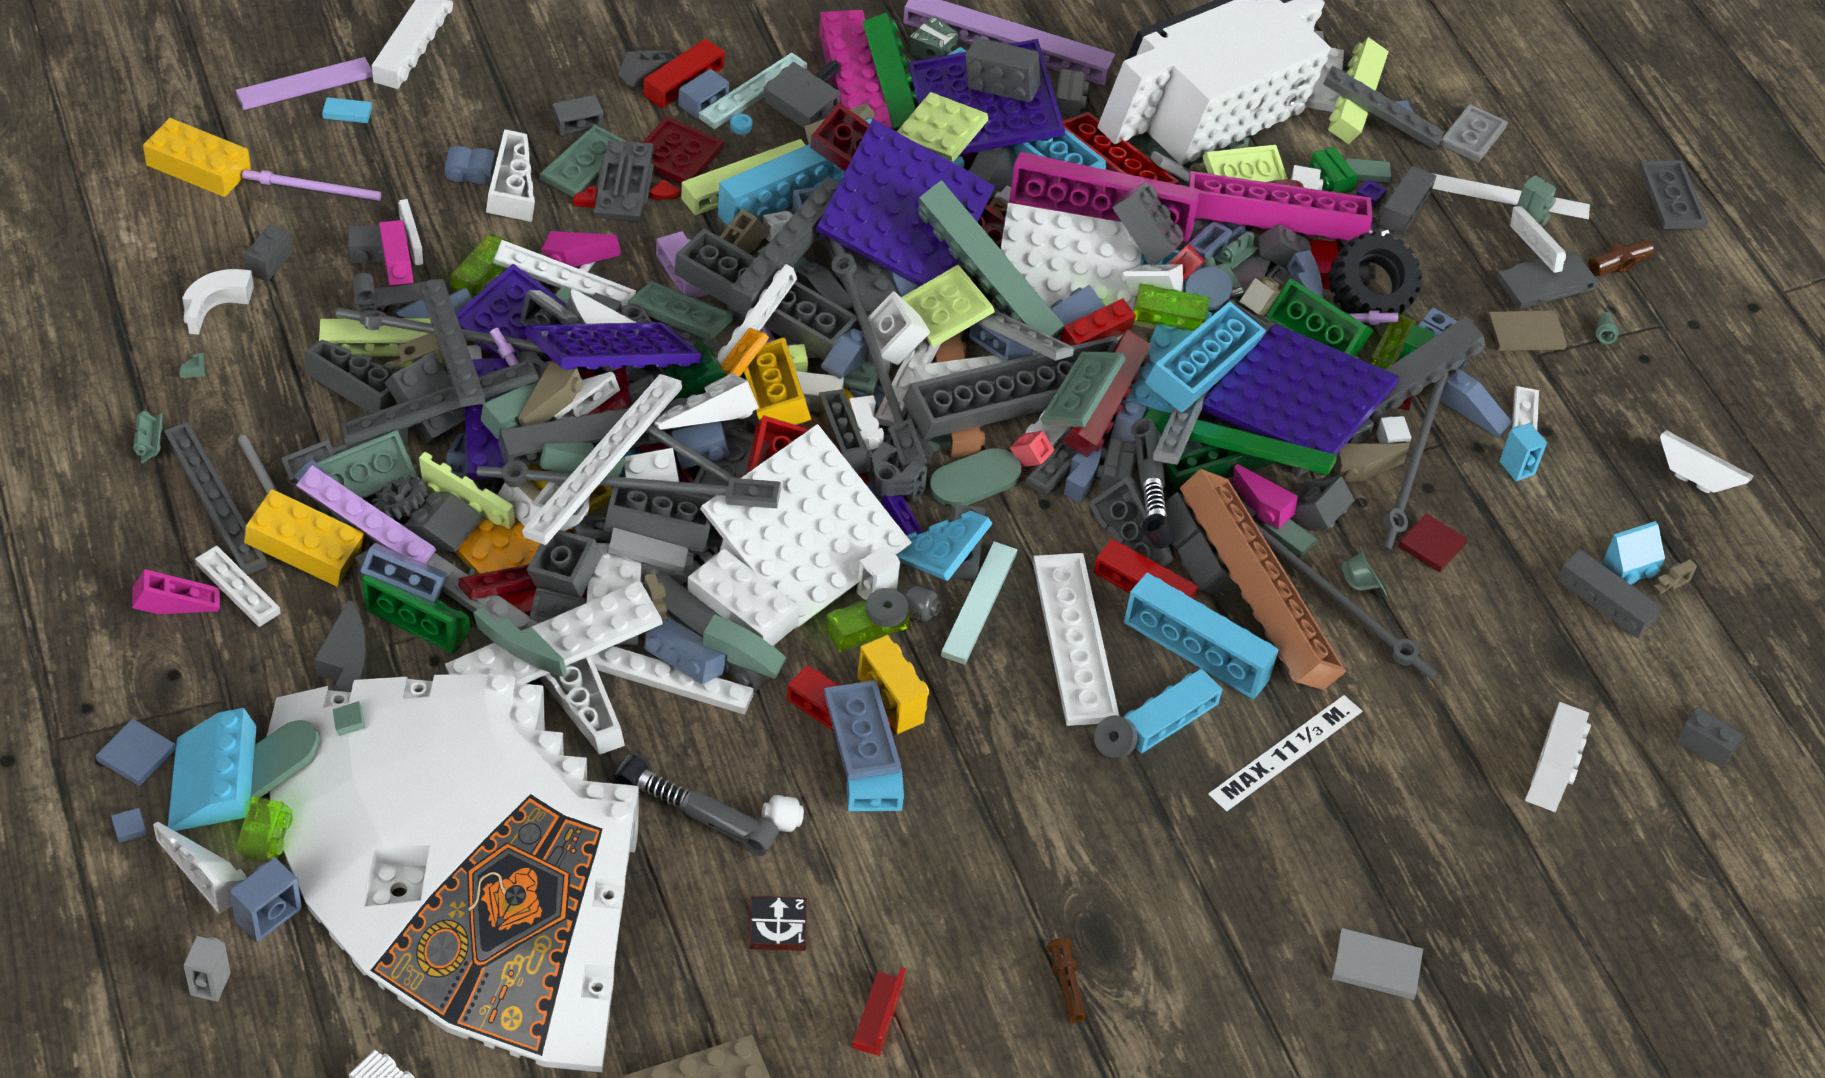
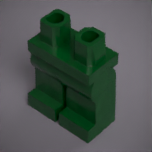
M699 339L693 345L701 353L700 363H691L690 366L675 364L673 369L669 367L664 371L668 377L681 380L682 389L673 400L704 394L706 392L704 387L727 376L716 355L702 339Z

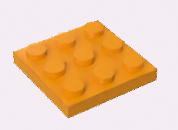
M516 517L515 523L510 529L502 525H496L492 521L483 518L455 553L469 568L473 567L475 569L476 575L530 564L540 543L524 538L522 530L525 526Z

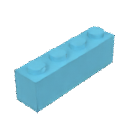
M1201 668L1193 674H1187L1178 684L1168 686L1156 698H1149L1137 710L1127 712L1124 717L1129 719L1137 730L1135 748L1142 754L1218 705L1222 688Z

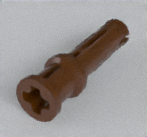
M1057 938L1047 944V949L1052 953L1054 961L1052 966L1053 972L1059 976L1069 1022L1078 1023L1086 1019L1075 974L1078 965L1072 957L1070 949L1072 947L1071 939ZM1069 986H1070L1071 989H1072V993H1073V997H1074V1002L1072 1001V998H1071Z

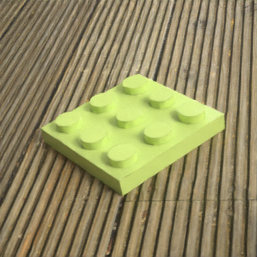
M930 92L897 132L954 162L988 121V113Z
M959 265L901 297L922 317L930 331L926 340L933 348L995 312L992 304Z

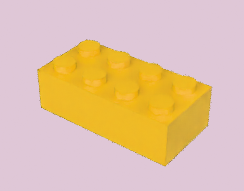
M169 118L143 144L147 166L223 197H226L243 179L242 173L244 169L251 170L247 148L172 118Z
M785 337L765 343L744 370L748 384L759 407L756 409L759 421L763 415L795 425L811 420Z
M271 489L246 525L244 543L338 587L354 563L355 556H358L361 552L365 533Z

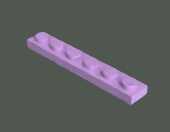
M313 465L296 484L298 489L386 548L425 564L436 551L434 546Z

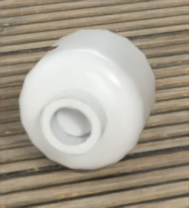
M774 795L769 800V803L763 804L762 817L772 821L779 831L793 832L796 827L801 826L804 809L799 804L797 798Z

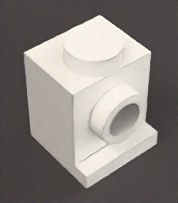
M789 211L763 215V225L769 231L765 239L771 242L793 215Z

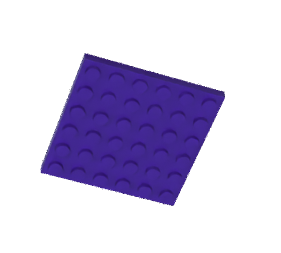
M1038 39L1007 44L1037 51L1039 54L1041 85L1031 103L969 88L965 56L967 52L908 62L918 106L932 92L988 113V121L961 154L1065 135V128Z
M872 119L815 230L920 287L955 267L960 258L956 260L948 250L949 245L944 240L941 242L935 236L933 226L929 222L927 224L924 223L919 217V197L942 180L978 222L995 185Z
M1274 324L1259 343L1207 394L1201 410L1256 435L1337 455L1398 384L1399 376Z

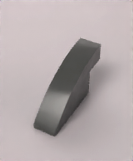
M349 600L314 659L318 676L337 681L333 691L351 692L354 680L366 679L367 650L363 624L354 602Z

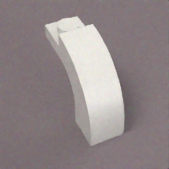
M227 269L216 271L199 278L186 290L182 299L185 311L184 323L188 324L189 334L199 335L206 313L214 306L222 303L249 304L254 288L251 270Z

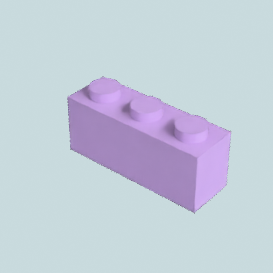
M683 231L657 238L656 255L678 291L693 298L708 295V293L674 274L676 253L691 241L686 238Z

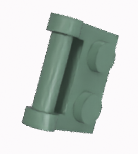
M867 361L844 377V387L866 391V394L874 396L879 376L874 363Z

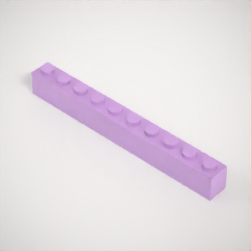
M908 0L905 5L903 23L920 28L927 20L934 16L957 32V40L972 44L976 37L1003 44L1038 39L1047 68L1059 72L1061 69L1072 70V72H1085V80L1104 86L1113 71L1116 54L943 0Z

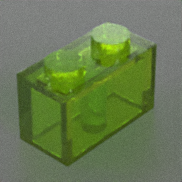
M252 797L235 850L249 859L269 862L273 858L277 859L284 849L283 839L286 830L292 823V810L280 801Z

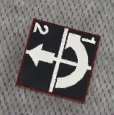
M751 896L750 949L806 951L807 898Z

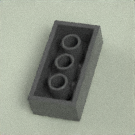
M613 487L603 531L612 533L613 528H618L683 546L690 551L704 553L711 522L700 508L712 497L694 493Z

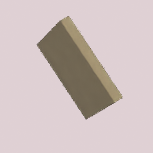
M1556 311L1489 312L1487 318L1498 351L1565 350L1567 343Z

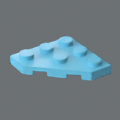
M968 511L961 514L962 518L949 523L948 520L930 526L929 531L917 535L914 532L906 535L911 544L896 556L900 563L948 581L992 525V522L986 516Z

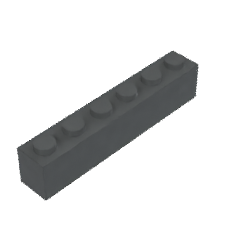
M1468 316L1386 369V371L1399 376L1398 384L1369 416L1373 422H1377L1386 412L1398 408L1404 400L1410 396L1418 395L1425 386L1431 382L1439 381L1445 373L1451 369H1457L1462 365L1463 361L1471 356L1478 355L1485 347L1484 336Z
M663 572L657 577L658 583L662 582L665 588L666 597L662 599L667 608V612H665L667 618L673 619L703 637L704 631L713 615H720ZM726 654L723 672H728L739 684L754 688V693L771 679L769 676L727 662Z

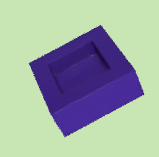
M1368 179L1357 190L1356 196L1371 198V205L1375 207L1385 197L1387 189Z

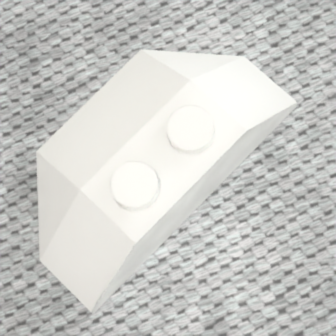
M1668 430L1660 436L1670 470L1676 472L1675 476L1683 481L1691 480L1697 484L1696 487L1706 493H1710V491L1718 492L1750 482L1753 478V475L1678 437Z

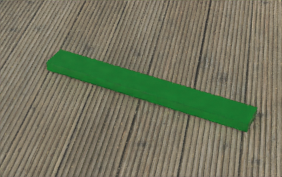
M1150 408L1144 418H1150L1159 432L1163 433L1171 413ZM1200 420L1196 421L1188 439L1329 475L1336 463L1337 457L1335 454Z

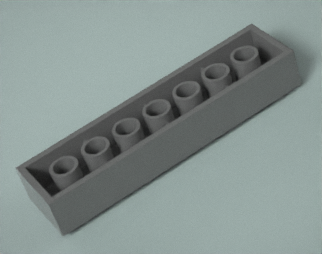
M704 228L676 253L674 274L729 306L732 285L756 258ZM795 281L764 324V327L783 338L785 337V339L795 345L804 344L807 352L824 361L843 334L852 328L858 329L859 320L853 313Z

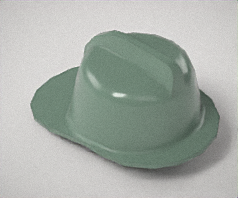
M1359 546L1361 552L1344 562L1341 566L1347 583L1359 591L1378 588L1384 598L1388 599L1381 582L1367 563L1363 550Z

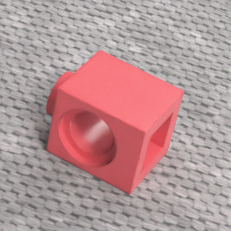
M1044 431L1024 433L1010 447L1014 456L1019 459L1021 467L1041 465L1055 451Z

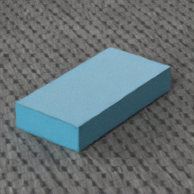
M327 97L322 112L323 119L368 123L372 111V102Z

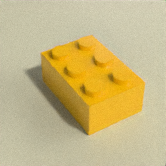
M886 635L861 646L857 678L860 682L877 681L886 715L891 720L890 726L895 733H902L924 723L929 689L926 683L920 681L916 675L912 663L905 660L899 645L893 643L890 637Z

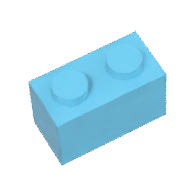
M1531 423L1516 426L1509 432L1499 462L1515 481L1532 476L1537 471L1547 442Z
M902 769L900 773L847 780L848 811H902L904 799Z

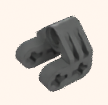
M883 442L871 454L870 472L875 492L881 496L903 495L913 502L917 501L926 486L927 467L914 460L902 473L899 472V469L896 467L897 449Z

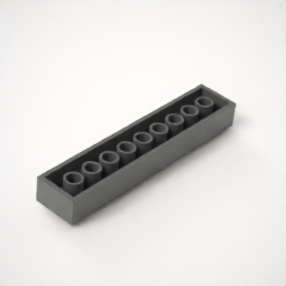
M1116 336L1073 345V356L1059 360H1053L1039 353L910 384L902 400L923 440L1043 411L1050 404L1082 351L1112 353L1118 340Z

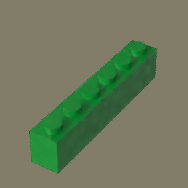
M886 12L862 23L892 125L897 132L918 106L916 92L912 89L913 80L911 72L907 73L906 69L909 67L906 55L901 53L904 46L901 38L896 36V32H899L895 19L891 20Z

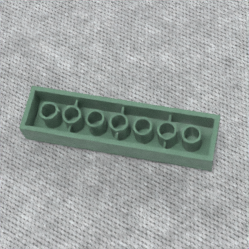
M942 180L919 197V217L924 223L927 224L929 222L933 226V233L941 242L944 240L949 245L948 250L956 260L960 258L965 264L963 268L971 278L973 276L976 277L980 282L978 284L979 288L985 295L990 294L995 300L994 305L999 312H1005L1009 317L1055 339L1061 335L1064 324Z

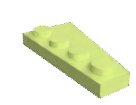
M424 452L419 457L422 481L427 488L428 495L433 491L453 493L494 524L502 525L509 529L513 526L515 515L514 507L511 503L486 488L483 491L479 490L476 484L473 483V480L466 476L461 479L451 473L452 468L445 463L438 465L433 462L432 455Z

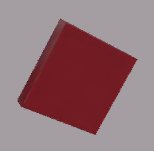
M1426 513L1400 541L1398 547L1436 571L1441 572L1466 545L1468 539Z

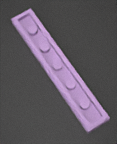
M363 57L237 89L236 96L243 110L363 80L373 77L369 63Z

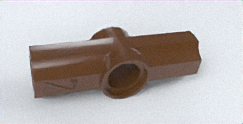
M1649 239L1640 240L1626 246L1622 243H1617L1608 252L1589 259L1590 271L1594 276H1602L1619 270L1621 273L1627 272L1635 263L1653 257V244Z

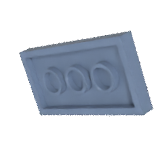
M873 680L824 688V697L847 780L900 773L901 763L877 681Z

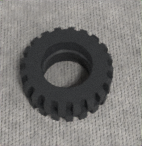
M1373 231L1371 235L1366 232L1359 237H1354L1336 255L1337 257L1330 266L1331 270L1329 271L1328 279L1332 282L1329 284V289L1331 293H1335L1333 297L1335 303H1340L1342 306L1341 310L1350 314L1379 311V313H1398V316L1401 315L1418 297L1417 293L1421 290L1422 283L1419 281L1422 278V270H1418L1420 262L1418 258L1414 259L1412 255L1414 251L1410 247L1407 249L1403 245L1405 242L1400 238L1398 240L1393 239L1394 235L1389 233L1382 236V232ZM1372 262L1381 266L1390 277L1392 284L1391 294L1381 295L1369 290L1360 279L1358 272L1359 263Z

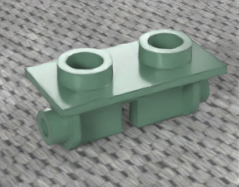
M1250 231L1243 232L1237 241L1223 247L1221 253L1214 257V260L1220 264H1228L1231 269H1234L1259 250L1257 246L1253 245L1254 234Z
M142 411L137 415L136 430L138 431L135 433L133 449L137 455L141 456L142 464L151 457H155L160 451V437L163 429L162 413L155 418L147 411Z

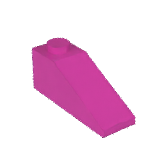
M403 220L380 222L379 227L388 287L414 284Z
M550 231L542 248V253L551 259L572 267H578L620 256L621 250L617 235Z
M1238 464L1234 466L1233 485L1249 507L1257 513L1258 519L1279 530L1296 514L1297 495Z
M144 569L132 589V608L154 614L216 612L220 609V588Z

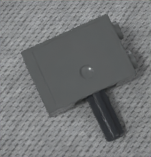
M836 60L830 61L817 74L813 75L797 63L792 62L763 87L765 102L805 129V126L825 119L838 103L841 104L840 92L826 83L841 70V66Z

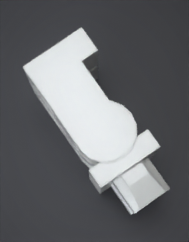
M873 395L849 399L850 409L867 449L866 472H870L871 454L883 443L884 437L883 429L879 428V422L874 417L876 402Z

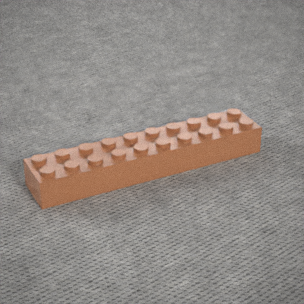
M1200 469L1180 487L1185 496L1183 497L1185 503L1193 509L1196 514L1195 520L1197 523L1204 527L1207 532V540L1216 547L1219 552L1217 554L1218 558L1230 571V578L1239 585L1242 590V598L1254 610L1252 612L1253 616L1258 622L1262 623L1266 630L1264 632L1265 636L1279 649L1277 656L1286 663L1292 680L1309 687L1325 690L1342 676L1346 669L1229 480Z

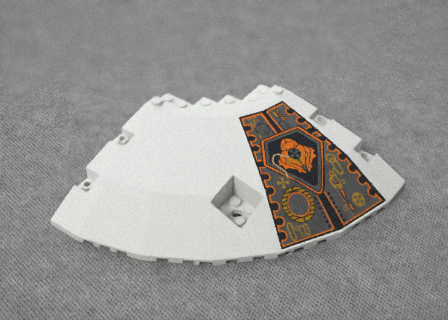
M496 674L434 675L433 681L408 679V677L354 680L351 692L328 690V686L277 697L267 736L289 722L303 720L315 727L320 734L321 742L320 747L317 745L315 750L317 754L308 765L269 791L273 830L285 853L290 870L297 878L299 891L308 906V910L319 923H323L328 929L329 935L342 950L345 949L361 973L377 981L378 986L383 990L387 988L396 994L398 1000L414 1011L418 1009L426 1014L429 1021L447 1033L467 1040L469 1037L484 1042V1046L492 1049L497 1046L510 1051V1055L518 1058L521 1055L536 1060V1064L543 1067L602 1072L627 865L630 852H635L638 835L639 786L587 781V758L564 756L563 733L545 731L543 686L516 683V676ZM359 701L363 710L365 728L339 736L335 729L333 709ZM396 888L407 890L406 894L400 897L394 896L391 893ZM604 896H611L613 898L605 899ZM602 988V990L599 992H595L592 989Z

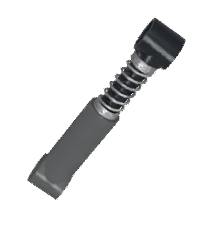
M1141 418L1132 425L1131 434L1135 438L1140 486L1145 496L1147 518L1142 523V530L1155 548L1161 549L1169 546L1175 538V533L1169 525L1165 511L1163 462L1153 461L1154 451L1162 435L1150 418Z
M627 755L612 775L614 784L639 786L641 791H648L649 795L654 794L655 798L660 797L661 801L667 800V803H673L674 807L680 806V809L685 812L686 816L743 843L744 847L754 855L764 856L779 834L778 827L769 819L764 817L755 819L699 791H690L688 793V789L684 791L682 786L678 788L675 786V783L669 784V780L663 781L662 777L657 778L656 774L649 771L646 762L636 755Z

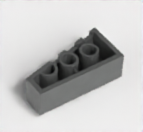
M323 339L305 351V373L370 414L398 404L384 383L392 374L398 372L394 370L395 366L387 363L384 365L374 363L371 357L353 355L351 350Z

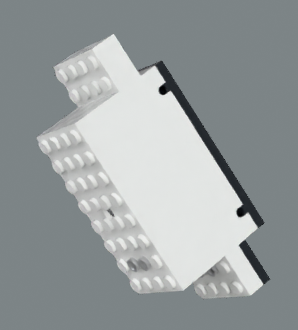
M1214 0L1139 30L1128 57L1122 64L1097 128L1114 144L1148 132L1180 165H1183L1187 162L1195 161L1207 152L1225 148L1230 143L1238 142L1248 135H1254L1264 128H1270L1273 124L1280 121L1284 122L1291 116L1301 114L1305 109L1308 97L1313 92L1312 88L1319 79L1320 71L1327 62V56L1331 50V47L1314 32L1313 28L1322 14L1321 10L1325 2L1323 0Z

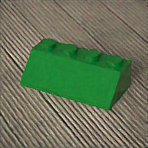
M1289 278L1265 316L1277 325L1353 357L1362 349L1373 332V329L1291 278Z
M364 575L362 577L365 611L451 654L458 649L470 634V619L462 611H456L446 606L440 600L430 601L372 576Z

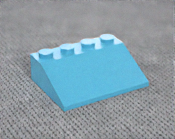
M244 708L219 712L177 738L168 828L178 831L249 817L256 725Z

